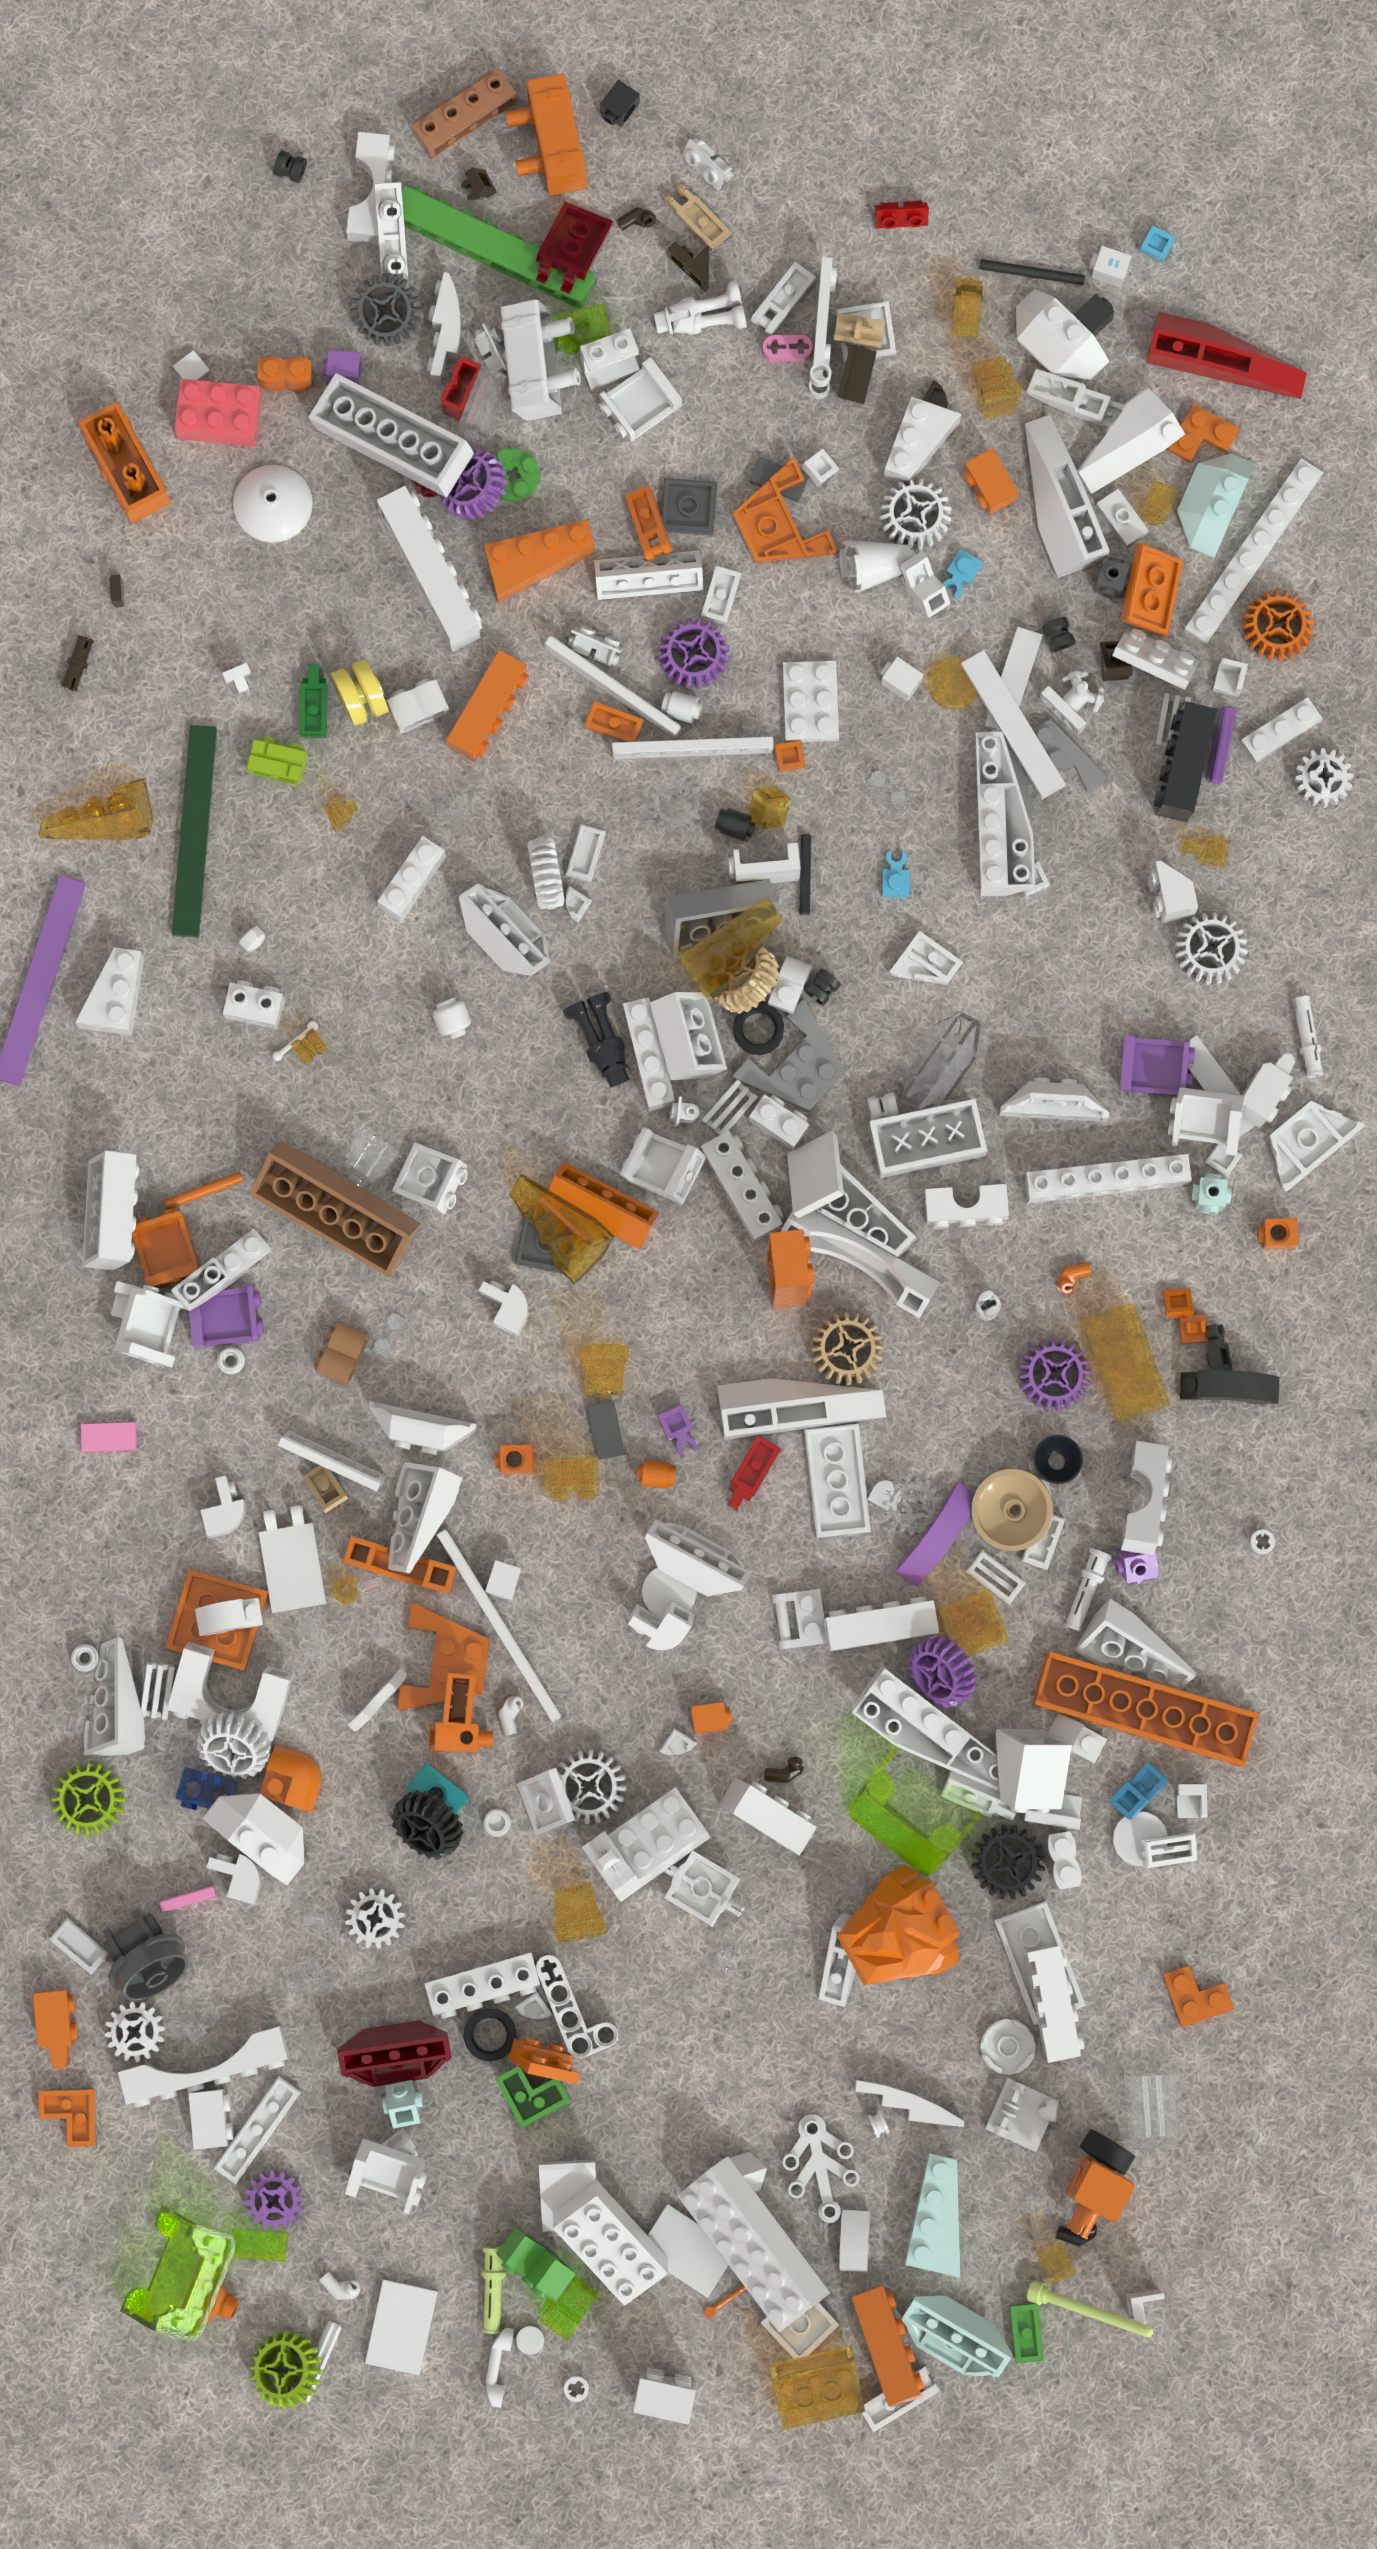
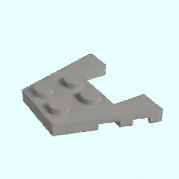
M1052 719L1032 728L1059 774L1075 767L1086 792L1109 781L1107 775ZM1005 740L1028 818L1036 815V811L1025 789L1033 786Z
M802 999L796 1006L794 1013H790L786 1019L807 1037L771 1076H768L748 1058L732 1075V1078L810 1112L846 1071L807 1003Z

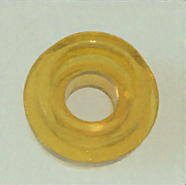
M341 1577L334 1583L332 1593L339 1603L351 1604L358 1598L360 1588L353 1578ZM345 1585L351 1587V1593L348 1596H344L341 1593V1588Z

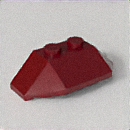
M419 2020L363 2029L337 2049L341 2075L347 2078L351 2077L371 2087L409 2080L428 2079L445 2062L452 2058L448 2032Z

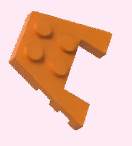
M795 458L790 459L782 469L776 472L767 483L732 514L754 563L828 556L838 553L828 530L803 541L782 498L781 491L804 481Z
M411 1603L408 1628L436 1631V1640L429 1688L400 1685L397 1710L445 1702L448 1673L475 1675V1696L483 1694L490 1639L418 1604Z

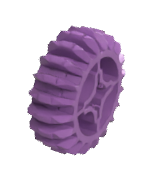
M472 449L474 452L472 458L447 498L438 494L443 500L444 507L450 510L451 514L461 519L467 520L469 518L476 521L478 516L485 518L486 511L494 512L493 506L501 504L499 497L506 495L502 489L508 485L504 479L507 476L506 471L503 469L504 466L501 461L496 459L495 455L483 449L478 451ZM469 482H472L473 484H476L477 487H474L473 485H470Z
M687 618L686 626H683L681 621H677L676 626L678 630L669 627L668 633L670 636L662 635L661 641L664 644L658 646V651L663 653L658 656V661L664 663L661 666L662 672L669 671L667 675L668 680H672L677 676V686H680L683 680L686 681V689L691 688V682H696L698 690L701 689V681H704L708 687L711 686L710 677L718 681L720 675L717 671L725 672L726 666L723 663L729 662L730 657L726 653L730 651L728 645H723L727 641L726 636L718 637L721 632L719 627L711 631L712 622L710 621L705 626H702L701 618L697 619V624H692L691 618ZM688 635H697L691 642L678 641ZM706 639L715 648V659L709 657V653L703 649ZM699 645L698 655H694L689 661V652H693ZM673 648L678 650V653L684 657L682 668L672 658ZM696 665L709 666L700 672H690Z
M1050 1338L1049 1347L1046 1346L1043 1340L1039 1341L1041 1350L1039 1351L1035 1346H1031L1030 1352L1034 1356L1024 1354L1022 1357L1029 1364L1023 1363L1019 1365V1369L1026 1371V1374L1018 1375V1380H1027V1383L1021 1385V1391L1028 1388L1031 1390L1026 1395V1399L1029 1400L1035 1395L1037 1400L1034 1402V1406L1036 1407L1040 1405L1041 1401L1046 1402L1044 1405L1045 1411L1049 1410L1051 1403L1054 1404L1055 1412L1060 1411V1403H1063L1066 1410L1070 1409L1069 1399L1078 1404L1080 1399L1076 1393L1081 1396L1087 1394V1391L1081 1385H1091L1090 1380L1083 1378L1092 1374V1370H1083V1367L1089 1364V1360L1080 1361L1078 1359L1084 1354V1351L1080 1350L1074 1354L1072 1352L1076 1346L1074 1343H1071L1068 1349L1064 1348L1065 1339H1061L1059 1346H1055V1339ZM1057 1353L1064 1355L1068 1359L1060 1364H1055L1046 1359L1044 1355ZM1036 1361L1040 1363L1044 1371V1378L1037 1385L1033 1379V1367ZM1072 1365L1075 1366L1077 1372V1381L1073 1389L1069 1386L1065 1376L1066 1371ZM1065 1366L1059 1375L1061 1381H1056L1055 1378L1054 1381L1049 1380L1047 1383H1044L1051 1374L1049 1369L1054 1368L1055 1371ZM1049 1386H1056L1061 1391L1063 1390L1065 1395L1050 1396L1042 1391Z
M940 1634L925 1637L917 1643L908 1656L910 1662L907 1666L912 1670L909 1676L914 1678L915 1683L913 1686L919 1687L920 1695L925 1694L927 1701H934L936 1707L943 1705V1707L948 1708L958 1706L970 1697L976 1687L975 1680L978 1676L973 1672L976 1666L970 1663L971 1656H967L964 1653L965 1647H958L957 1640L951 1641L949 1636L942 1637Z

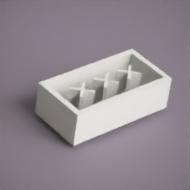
M976 1099L869 1121L868 1128L879 1178L985 1157L987 1153Z
M104 1151L88 1162L82 1267L114 1271L130 1262V1259L133 1258L135 1247L134 1243H131L132 1232H134L136 1227L133 1206L136 1205L138 1192L134 1188L135 1179H137L139 1174V1164L136 1163L135 1154Z
M597 2180L553 2212V2229L624 2306L668 2274L667 2256Z

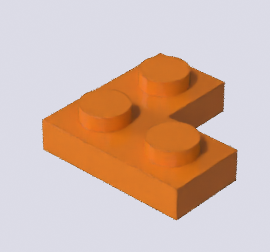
M1193 404L1181 424L1185 435L1171 444L1167 451L1189 463L1192 462L1203 441L1227 453L1240 428Z
M1189 1965L1162 1974L1181 2027L1234 2009L1225 1983L1198 1991Z
M95 2089L38 2091L39 2119H67V2147L96 2146Z

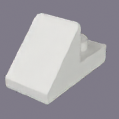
M1058 1713L1048 1732L1072 1745L1071 1752L1094 1764L1107 1739L1084 1727V1724Z

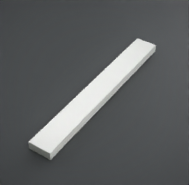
M444 1530L437 1534L552 1723L561 1718L559 1711L448 1531Z

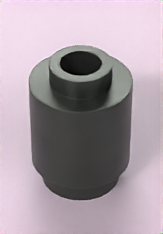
M721 808L714 828L720 830L721 834L744 841L746 837H752L756 823L752 822L753 816L731 808L727 810Z

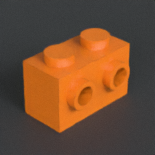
M993 448L965 462L964 473H962L968 487L973 486L977 493L975 498L979 507L982 510L986 509L989 516L1018 500L1019 492Z

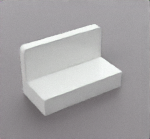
M1064 1794L1061 1809H1050L1048 1813L1027 1809L1024 1813L1023 1821L1080 1830L1081 1818L1079 1817L1082 1798Z
M1160 2289L1126 2294L1129 2318L1146 2325L1143 2302L1165 2299L1164 2293Z

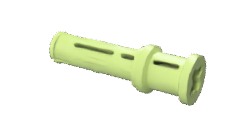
M501 2246L482 2247V2252L485 2253L484 2270L481 2271V2276L485 2279L483 2333L499 2334L501 2332L502 2280L505 2279L507 2274L501 2266L503 2261L496 2254Z

